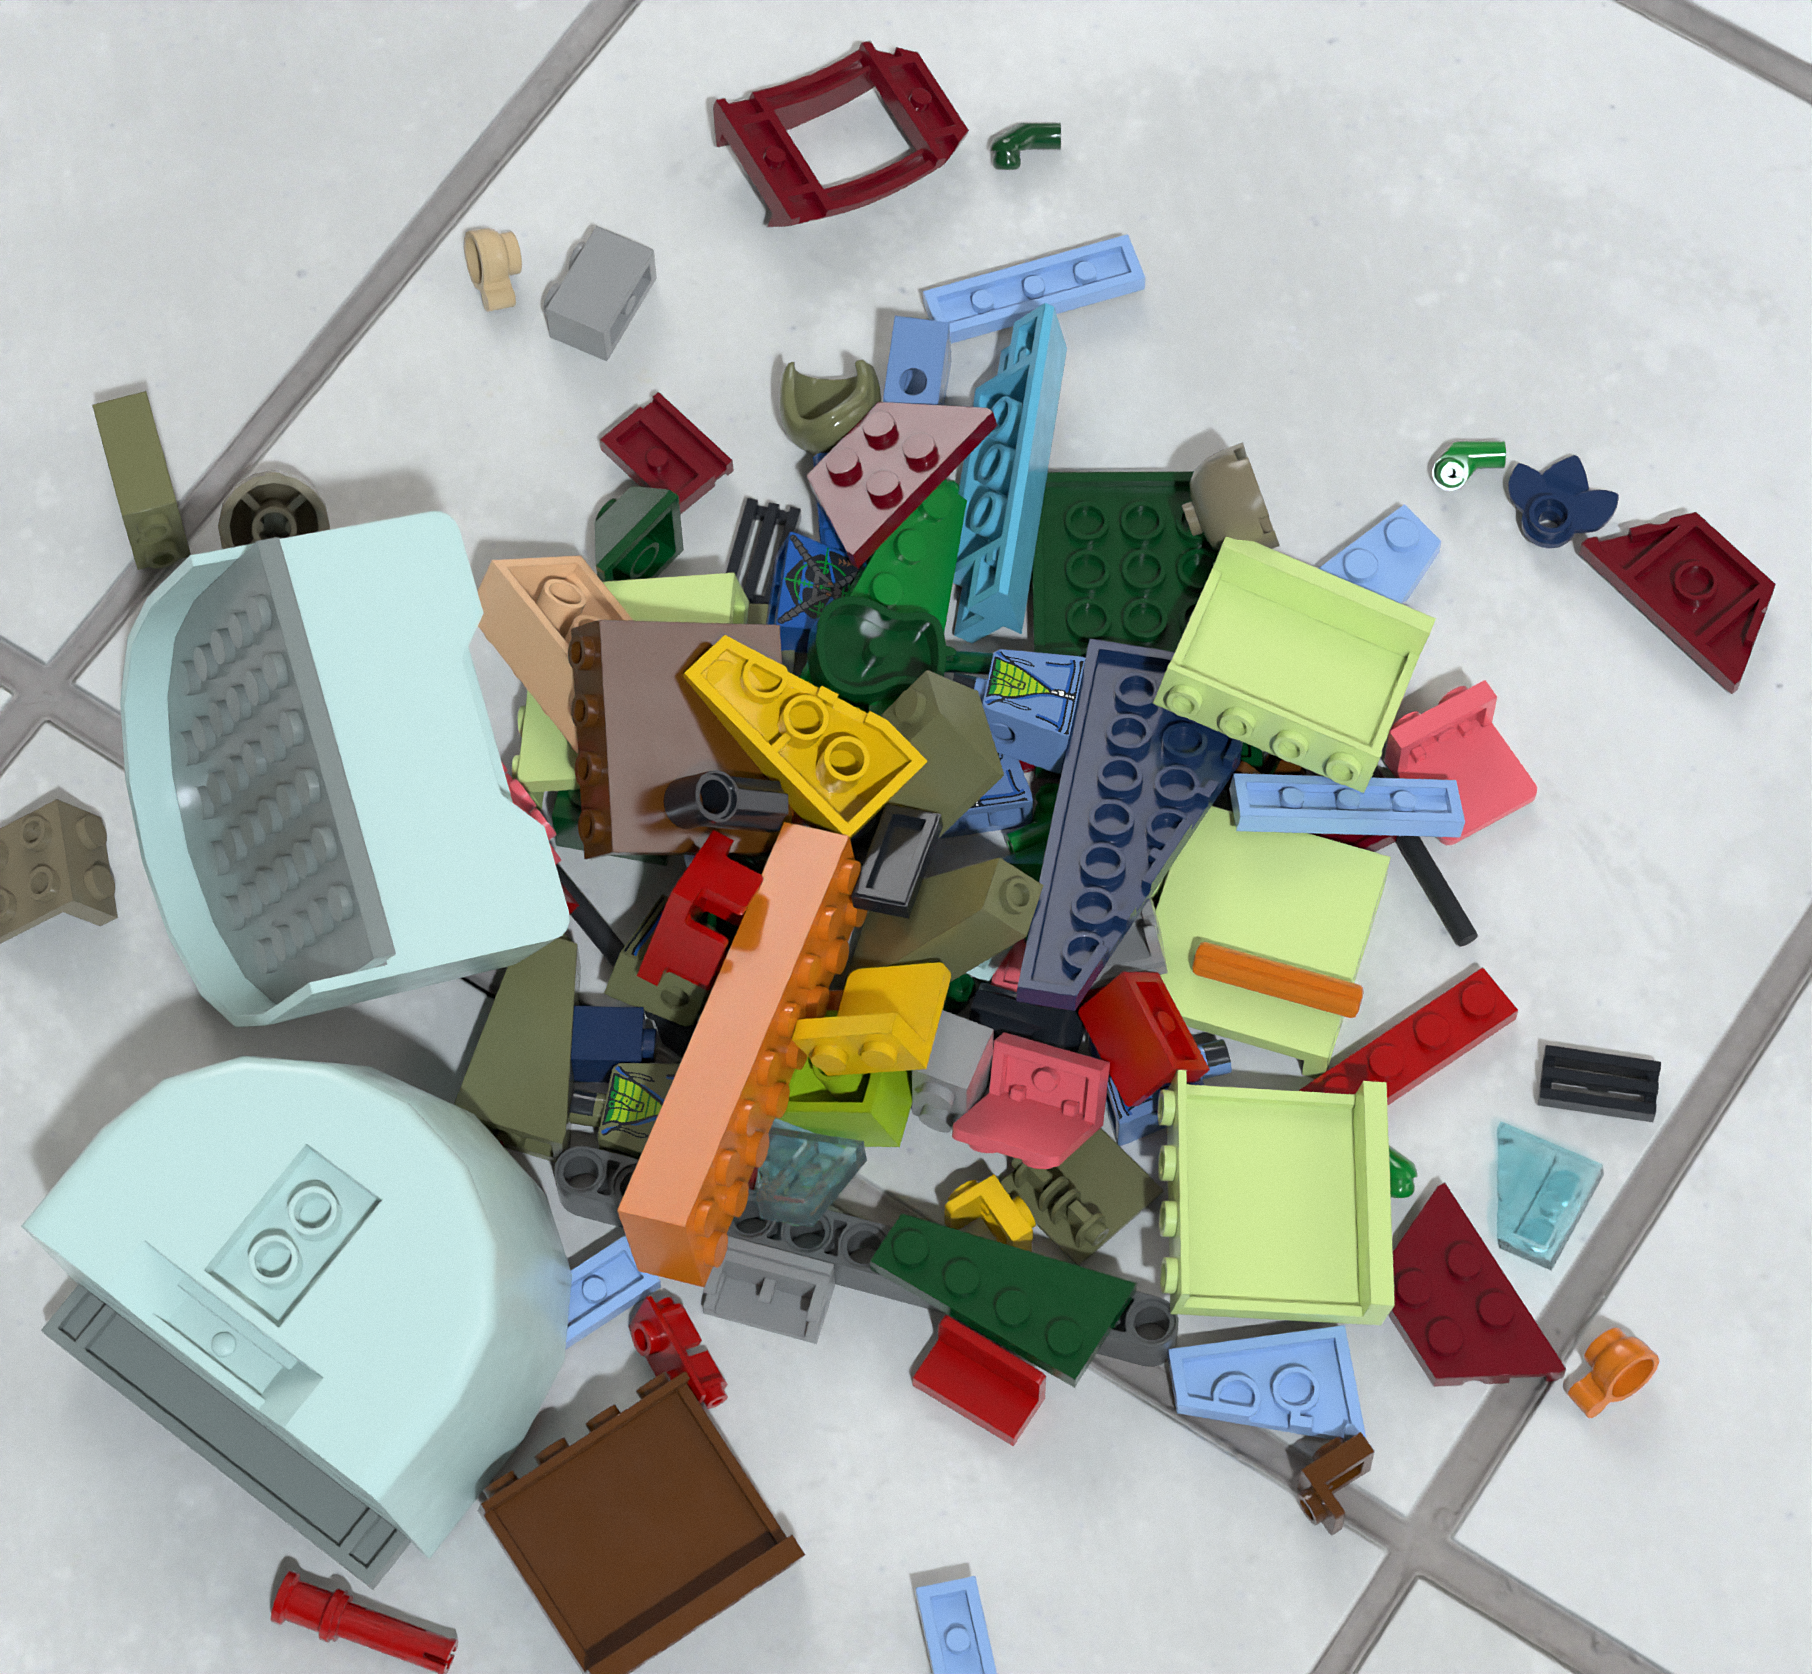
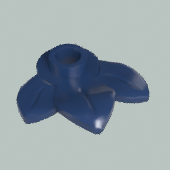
M1572 455L1555 463L1543 474L1528 465L1518 463L1508 482L1510 500L1522 513L1521 527L1524 535L1530 542L1542 548H1558L1567 544L1575 533H1590L1600 530L1613 517L1619 500L1618 493L1612 491H1589L1587 475L1577 455ZM1549 520L1558 527L1548 528L1541 525L1540 522Z

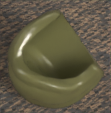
M863 359L856 360L857 376L847 379L829 380L800 374L795 370V362L788 363L781 377L779 410L785 433L793 444L813 455L829 453L878 402H881L879 380L871 364H868Z

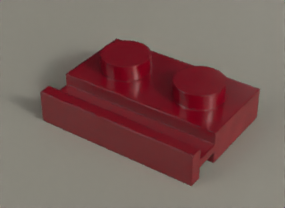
M660 392L653 396V401L645 408L640 406L600 439L601 451L640 487L668 489L679 496L680 515L713 489L715 482L724 474L728 476L734 471L733 460Z

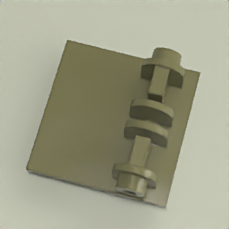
M1101 1128L1057 1167L1035 1169L1026 1166L1021 1159L1014 1158L1011 1166L1015 1170L1000 1182L1011 1199L1019 1196L1026 1203L1035 1219L1036 1225L1077 1266L1083 1264L1164 1192Z

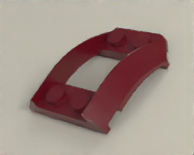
M871 41L861 42L857 51L815 73L779 86L754 91L747 100L728 104L725 98L717 99L713 106L716 147L730 145L773 213L767 227H788L859 209L888 197L942 167L969 132V129L918 52L896 47L894 54L876 50ZM875 87L916 151L874 173L841 185L823 189L787 130L837 109Z

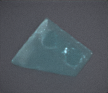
M1500 1122L1497 1128L1498 1248L1552 1271L1604 1176L1603 1164L1509 1124Z
M771 1127L768 1133V1153L763 1165L758 1168L761 1180L757 1184V1204L760 1218L784 1222L792 1226L813 1227L866 1163L867 1156L864 1141Z

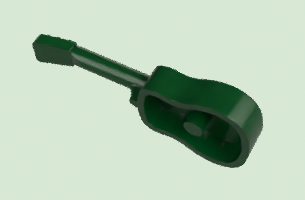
M856 596L840 597L831 601L822 610L811 628L807 649L808 666L813 684L818 688L822 685L839 694L837 698L855 707L869 705L890 696H900L926 670L943 677L944 673L954 672L989 675L994 654L956 651L953 647L946 646L942 625L931 614L925 612L899 613L873 600ZM1077 646L1035 651L1037 653L1081 657V649Z

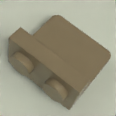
M56 799L0 828V944L63 912L100 927L118 918L114 897L115 882L110 872L106 847L107 833L102 823V817Z

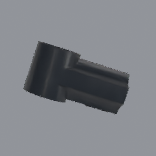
M719 770L707 771L674 780L666 789L663 801L669 820L677 827L683 829L705 826L772 833L781 829V824L788 815V794L782 789L780 781L732 777ZM700 794L703 798V806L700 802Z
M981 983L976 991L968 1020L994 1029L993 1041L1005 1032L1078 1053L1086 1029L1078 1013L1079 1009L1084 1005L1080 1002L1076 1010L1072 1011L1017 1002V992Z

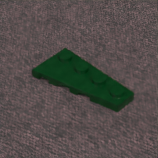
M902 1213L870 1260V1269L1074 1388L1137 1289V1283Z

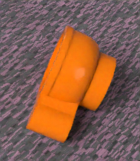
M1620 1328L1609 1329L1599 1335L1587 1348L1584 1360L1592 1368L1591 1372L1570 1388L1568 1396L1588 1418H1594L1610 1402L1622 1401L1640 1390L1657 1370L1659 1357L1642 1340L1627 1336Z

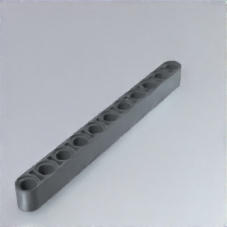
M576 1146L567 1149L559 1156L555 1163L554 1171L558 1196L562 1206L576 1216L623 1228L617 1210L639 1160L588 1146ZM580 1174H590L597 1178L594 1184L584 1189L574 1188L568 1184L573 1177ZM749 1189L748 1201L743 1214L740 1217L733 1218L727 1235L730 1237L834 1264L836 1285L945 1313L872 1271L870 1263L860 1264L851 1259L850 1255L861 1248H870L877 1251L892 1226ZM749 1218H757L766 1224L761 1231L753 1234L744 1233L737 1228L739 1223ZM805 1233H814L822 1238V1242L811 1249L798 1247L793 1241L799 1235ZM1136 1291L1097 1354L1141 1366L1155 1367L1164 1364L1168 1360V1349L1176 1348L1178 1315L1170 1314V1303L1154 1295ZM1153 1323L1161 1326L1166 1334L1157 1340H1147L1141 1337L1136 1332V1329L1143 1324Z

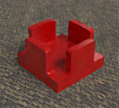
M715 830L711 832L671 891L637 973L638 977L658 986L665 974L671 972L705 990H711L729 950L726 949L728 939L701 925L699 922L702 915L708 911L739 927L749 904L759 891L764 877L759 873L727 857L734 840Z

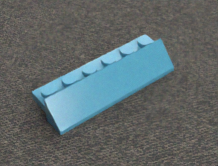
M1047 303L1042 304L1014 322L1011 345L1001 351L997 376L975 390L973 407L992 410L998 426L964 459L958 493L967 500L953 580L954 584L962 587L954 636L972 644L1003 626L1019 634H1022L1067 353V346L1055 308Z

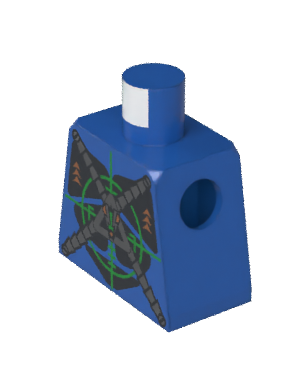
M794 532L788 534L776 555L766 624L780 625L781 651L795 650L797 653H807L809 634L815 620L831 601L845 597L862 565L856 568L852 566L846 553Z

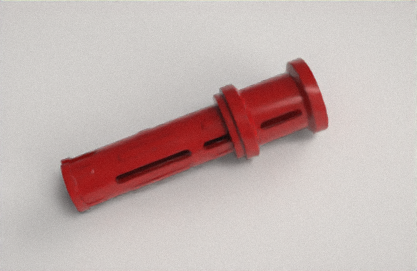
M291 1570L286 1574L273 1604L271 1622L281 1625L288 1621L318 1632L319 1640L327 1643L330 1641L336 1642L340 1637L438 1674L448 1673L455 1657L451 1653L457 1650L458 1639L440 1635L353 1603L352 1595H349L348 1591L342 1588H337L332 1592L302 1581L298 1572Z

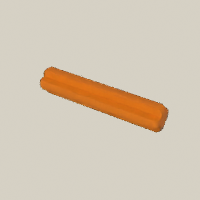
M1208 942L1200 943L1193 960V973L1198 976L1348 1018L1356 1017L1363 999V987L1359 984Z

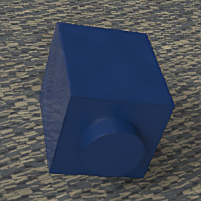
M574 1006L571 1063L575 1082L610 1083L614 1065L619 1063L656 1062V1028H646L644 1007Z

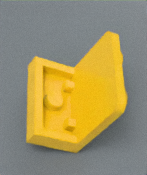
M940 962L854 970L847 978L837 1017L797 1020L792 1041L811 1059L813 1065L821 1069L827 1076L927 1069L951 980V972Z

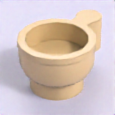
M490 228L467 231L464 237L465 260L471 281L475 288L481 292L484 309L489 312L514 307L516 305V298L509 276L520 274L522 270L521 251L516 236L511 231L499 233Z

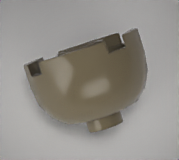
M1243 442L1207 457L1195 469L1189 483L1192 501L1182 505L1192 535L1196 536L1204 533L1209 544L1217 551H1220L1225 537L1235 540L1254 541L1271 549L1280 546Z
M271 470L252 474L233 487L222 503L218 530L222 549L254 544L259 540L276 537L282 539L330 530L326 504L312 485L295 474Z

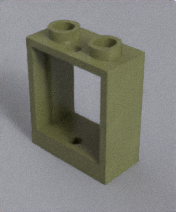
M143 391L93 404V411L137 569L141 570L148 567L164 568L173 565L179 559L189 557L191 555L147 392Z

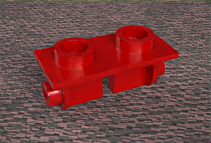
M652 1296L646 1297L628 1327L631 1331L635 1349L641 1356L646 1358L655 1376L667 1372L672 1380L681 1373L686 1372L690 1378L687 1385L700 1404L704 1402L707 1409H712L725 1402L728 1398L724 1390L727 1387V1382L721 1375L709 1351L706 1350L689 1356L686 1352L688 1349L699 1346L702 1339L683 1304H675L672 1297L663 1298L656 1303Z

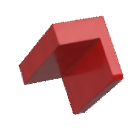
M1122 972L1079 1009V1016L1101 1059L1110 1062L1109 1074L1126 1106H1139L1165 1083H1171L1177 1070H1186L1187 1083H1195L1210 1070L1158 972Z
M945 1315L938 1325V1341L913 1376V1386L1014 1447L1045 1400L1046 1375L953 1318Z

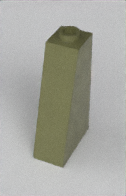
M1000 857L923 879L909 919L872 911L868 912L842 990L845 989L848 976L857 969L937 962L943 963L950 970V982L1027 937L1043 885Z
M565 934L524 960L507 967L454 1102V1105L473 1113L499 1142L503 1141L505 1148L554 1163L557 1162L562 1153L570 1148L572 1123L569 1122V1115L574 1092V1075L571 1063L574 1006H579L581 976L578 945L572 942Z

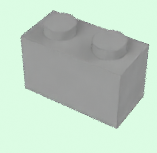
M596 226L587 242H579L575 247L569 261V272L561 285L555 283L550 288L544 302L543 312L547 314L549 336L551 338L608 361L657 276L654 249Z
M942 1010L927 1069L912 1070L913 1115L918 1116L924 1125L939 1132H950L953 1124L983 1098L991 1077L994 1029Z

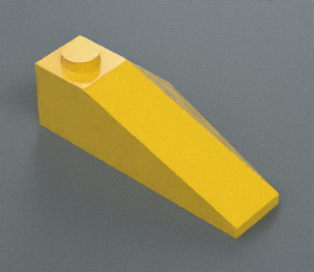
M726 635L683 674L685 680L768 780L780 781L782 789L788 794V804L811 828L846 835L851 839L928 762L885 718L871 711L866 713L837 698L839 694L822 685L818 688L788 672L784 665Z

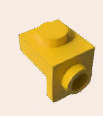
M994 1174L980 1183L977 1180H970L950 1194L948 1197L949 1202L944 1206V1224L946 1227L959 1230L981 1217L997 1242L1032 1251V1228L1036 1226L1035 1219L1026 1203L1019 1196L1013 1199L1010 1198Z

